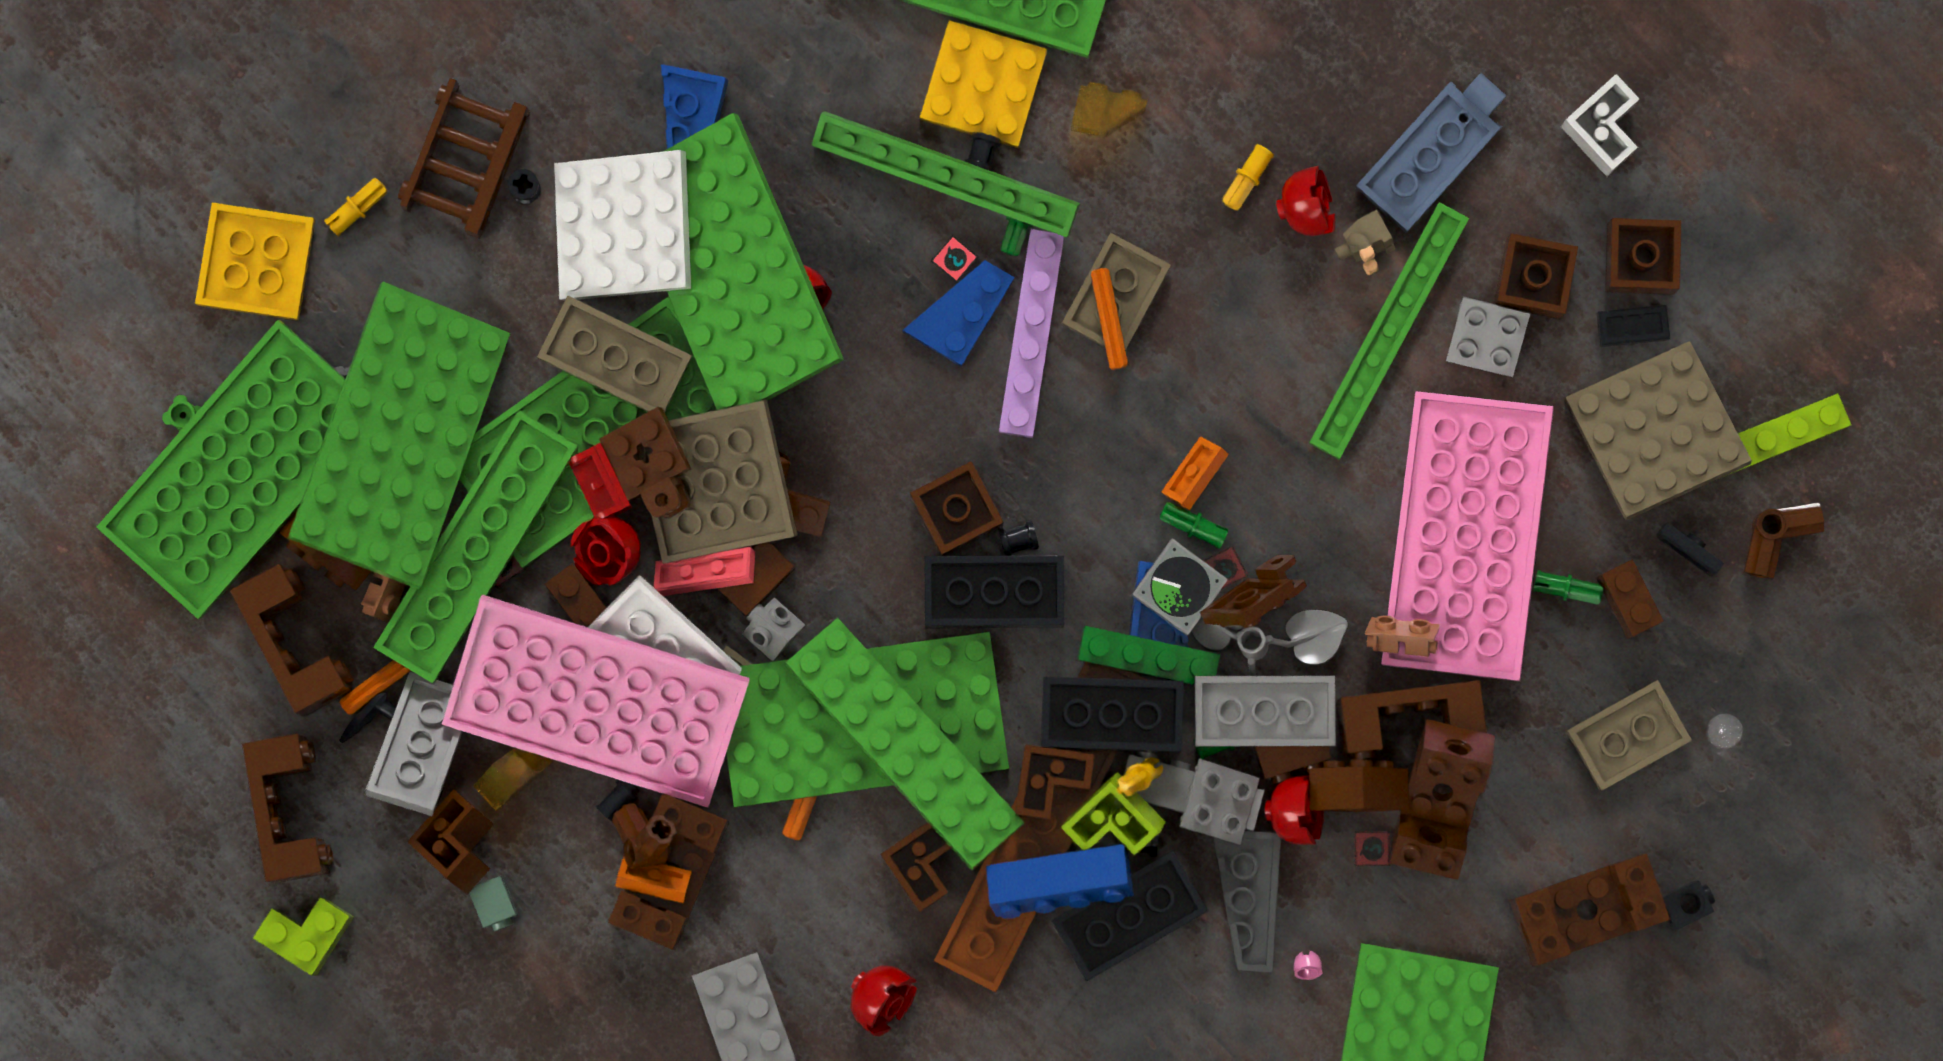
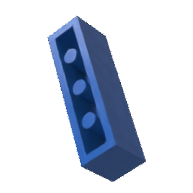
M1124 844L986 866L989 902L996 917L1001 916L1002 918L1010 919L1019 917L1024 912L1049 913L1057 907L1070 906L1082 908L1088 906L1090 902L1104 900L1105 902L1114 903L1124 900L1125 897L1134 896L1130 859Z

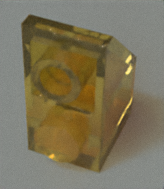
M1089 82L1088 86L1080 85L1071 131L1105 138L1144 114L1148 100L1141 99L1142 94L1131 90H1122L1121 94L1108 91V86L1100 83Z
M513 748L492 764L473 787L497 812L523 791L555 760Z

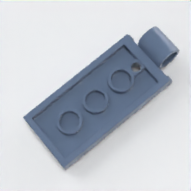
M1482 73L1473 80L1463 93L1456 88V85L1450 82L1355 188L1407 233L1502 128L1500 124L1495 123L1488 116L1507 95ZM1465 115L1468 121L1466 123L1460 122L1459 116Z

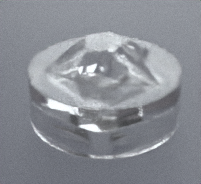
M1720 714L1713 717L1706 728L1709 742L1720 749L1735 746L1740 741L1743 733L1740 721L1731 714Z

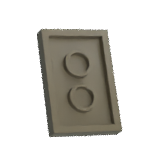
M1110 233L1066 314L1062 325L1105 347L1091 272L1095 269L1108 268L1126 351L1171 264Z
M1658 680L1566 730L1599 791L1610 787L1692 741Z

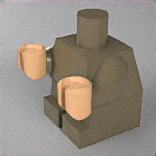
M1377 210L1358 219L1343 233L1345 243L1334 248L1340 261L1351 255L1355 262L1364 261L1363 267L1367 275H1371L1379 269L1374 259L1377 253L1385 251L1388 254L1395 250L1393 238Z

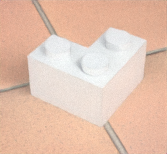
M1617 74L1573 112L1561 126L1607 177L1638 148L1616 124L1639 101L1635 93Z

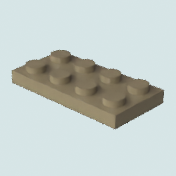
M567 296L537 358L642 410L649 412L656 407H662L664 412H666L692 359V355Z

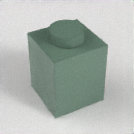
M498 876L476 885L471 890L470 896L483 928L492 926L493 931L496 932L513 925L511 918L518 916V912L503 876Z

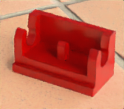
M601 442L570 458L569 465L594 517L606 518L617 516L632 509Z

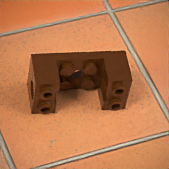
M278 564L231 589L230 592L293 711L305 717L351 692L352 688L349 683L354 681L345 662L342 663L341 660H332L330 656H327L301 670L293 653L283 649L280 642L285 639L278 624L270 618L302 602L304 598L301 591L305 590V586L296 571Z
M1480 680L1341 697L1336 701L1343 756L1351 755L1352 760H1371L1376 757L1375 752L1383 749L1378 710H1380L1381 716L1402 714V712H1405L1404 707L1415 706V712L1435 710L1439 708L1440 703L1443 723L1487 734Z
M1426 719L1408 781L1409 810L1399 812L1393 833L1390 864L1451 879H1459L1467 852L1468 829L1479 793L1484 794L1493 764L1494 735ZM1443 783L1449 785L1453 790L1448 794H1440L1434 790V787Z
M297 733L243 743L266 882L276 884L330 874L329 866L334 865V857L331 845H326L324 839L313 837L282 843V839L287 838V830L284 818H279L276 805L281 804L279 786L272 782V778L312 771L311 763L316 762L313 742H309L307 737Z
M662 793L653 816L663 815L667 820L674 822L677 832L668 845L666 863L673 862L679 868L692 871L684 902L665 900L639 892H631L626 889L624 891L621 890L608 923L669 949L676 950L729 825V821Z
M1647 853L1509 900L1532 966L1541 965L1570 955L1571 952L1670 920ZM1583 900L1591 901L1596 907V913L1590 920L1581 919L1577 913V906Z

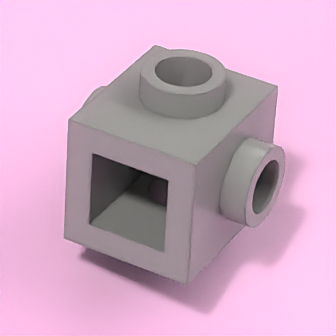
M773 598L765 607L759 603L746 618L750 624L742 635L769 659L774 661L792 643L805 624L777 599Z

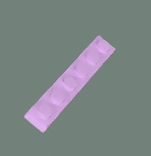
M1030 229L999 433L1033 438L1064 236L1053 232Z

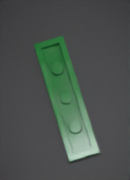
M1084 626L1077 661L1171 681H1184L1185 684L1194 685L1195 676H1216L1220 654Z

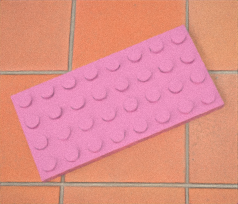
M1415 392L1387 616H1392L1396 620L1412 621L1424 619L1432 624H1440V629L1435 638L1438 641L1437 653L1430 654L1429 657L1405 654V642H1399L1398 653L1383 652L1381 663L1383 666L1521 681L1553 421V406Z
M481 595L442 725L709 807L750 678Z

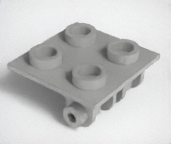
M1463 297L1459 305L1458 318L1446 361L1513 377L1530 313Z
M1199 759L1198 765L1195 766L1196 772L1192 785L1189 787V796L1186 797L1185 810L1180 818V826L1187 830L1197 831L1240 845L1259 778Z

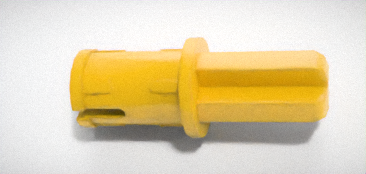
M1259 144L1255 145L1254 150L1241 169L1237 168L1236 173L1238 175L1223 196V203L1233 210H1239L1253 187L1259 186L1260 181L1258 179L1275 155L1267 148Z
M373 178L353 197L347 196V202L324 220L325 223L330 226L329 228L338 237L341 236L360 217H366L365 213L387 194L386 187L380 180Z
M1148 757L1140 764L1131 765L1127 769L1126 774L1117 780L1119 787L1116 788L1119 794L1124 792L1129 797L1137 791L1146 790L1154 779L1162 775V764L1154 768V765L1159 760L1155 757Z

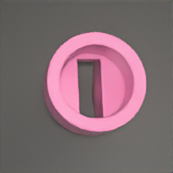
M1303 951L1300 952L1294 961L1295 977L1302 980H1312L1322 975L1320 957L1313 951H1309V955H1304Z

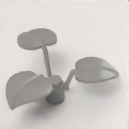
M1218 593L1217 596H1216V597L1214 598V600L1212 601V603L1215 602L1216 600H1218L1220 597H1222V596L1225 595V594H1223V593ZM1301 611L1292 616L1286 623V633L1291 639L1290 641L1273 638L1272 635L1265 637L1263 631L1257 627L1244 628L1240 631L1242 626L1231 625L1221 627L1220 625L1205 624L1202 617L1191 631L1203 647L1215 651L1225 649L1229 645L1231 638L1237 640L1242 654L1248 659L1249 675L1256 676L1255 661L1266 655L1269 644L1286 648L1294 646L1296 658L1308 665H1321L1328 662L1339 650L1348 628V622L1343 617L1329 611Z

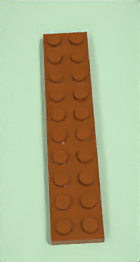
M1086 662L1077 677L1148 680L1133 672ZM1066 750L1095 755L1090 790L1084 791L1055 786L1050 820L1019 816L1024 821V825L994 850L983 862L934 959L935 962L994 992L997 991L1036 912H1024L1019 917L1010 919L1002 918L1001 916L996 917L989 902L986 866L1067 853L1073 839L1061 827L1067 818L1099 789L1118 751ZM1017 797L1011 807L1014 811L1016 809Z

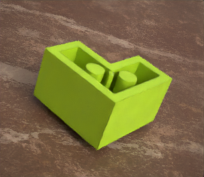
M1116 772L1067 818L1061 828L1082 850H1089L1108 831H1111L1135 855L1161 831L1165 821L1137 792L1129 797L1124 792L1119 794L1116 789L1119 787L1117 780L1122 776Z
M320 897L303 925L280 910L272 908L253 939L311 976H317L354 916L326 898Z

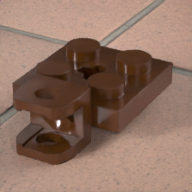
M656 407L599 438L628 501H634L642 497L648 511L657 518H671L689 508V495L681 478L678 476L690 471L691 467L662 407ZM642 445L644 448L651 447L652 449L648 463L638 458L639 448Z
M1280 554L1257 567L1255 572L1258 579L1247 578L1200 612L1204 623L1220 625L1221 627L1237 625L1242 626V628H1249L1258 624L1262 620L1261 616L1268 611L1282 607L1286 603L1285 600L1292 599L1307 587L1305 579L1292 580L1288 579L1285 571L1297 562L1295 556Z

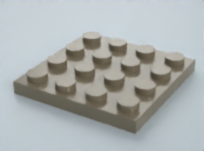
M1690 341L1565 397V402L1625 521L1751 464L1752 460Z
M767 399L669 420L691 467L690 471L678 476L681 478L689 495L690 506L671 518H657L652 515L663 564L797 535ZM642 445L639 448L638 458L648 463L652 449L651 447L644 448Z

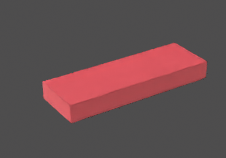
M745 547L665 564L662 563V560L656 561L654 589L662 596L753 583L755 551L751 547Z

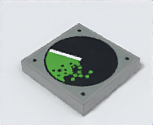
M1172 538L1134 589L1131 596L1187 636L1202 617L1200 612L1212 603L1228 579Z

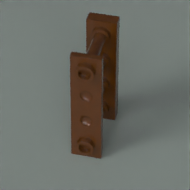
M450 78L447 86L441 85L435 104L439 105L411 178L409 181H403L398 199L402 200L400 203L402 209L409 213L414 202L462 219V223L466 224L464 228L466 233L481 239L530 112L527 106L516 102L513 103L511 110L505 109V111L459 95L457 92L460 86L457 80ZM451 107L500 124L499 128L503 129L499 142L494 140L490 143L445 126ZM439 138L486 155L487 160L491 161L487 172H481L478 175L433 158L432 156ZM429 170L474 187V191L478 192L474 205L468 204V206H464L421 190L420 186L426 171Z

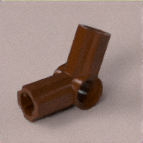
M1820 503L1781 509H1767L1758 514L1752 522V536L1743 573L1758 578L1774 579L1783 539L1824 532V517ZM1764 517H1771L1777 522L1778 529L1775 534H1768L1763 530L1762 520Z
M635 803L623 805L619 811L614 812L612 822L624 843V858L629 868L666 863L668 845L677 833L674 822L667 820L663 815L652 816L648 821L642 809L636 807Z

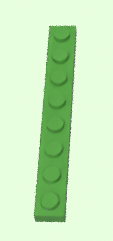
M825 111L820 115L812 141V146L1064 237L1070 236L1080 203Z
M1440 202L1438 203L1311 438L1310 445L1338 460L1341 458L1469 220L1468 217Z

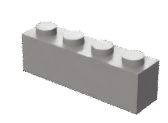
M1137 752L1136 756L1129 754L1124 774H1126L1127 769L1131 765L1140 764L1148 757L1157 758V755L1148 752ZM1171 759L1170 765L1160 762L1156 763L1154 768L1162 764V775L1154 779L1146 790L1137 791V793L1149 805L1184 813L1187 803L1186 797L1189 796V787L1192 785L1195 775L1194 771H1190L1191 764ZM1256 789L1245 827L1246 831H1254L1264 790Z

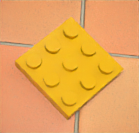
M949 20L921 111L920 120L970 135L973 132L985 133L999 138L1001 144L1018 148L1047 49Z
M212 203L195 304L197 306L299 321L315 219L306 216Z

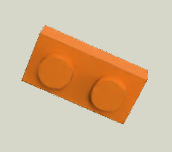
M1200 436L1161 493L1168 499L1190 510L1229 454L1222 447Z
M623 856L615 887L683 903L692 871L665 864L631 869L628 867Z

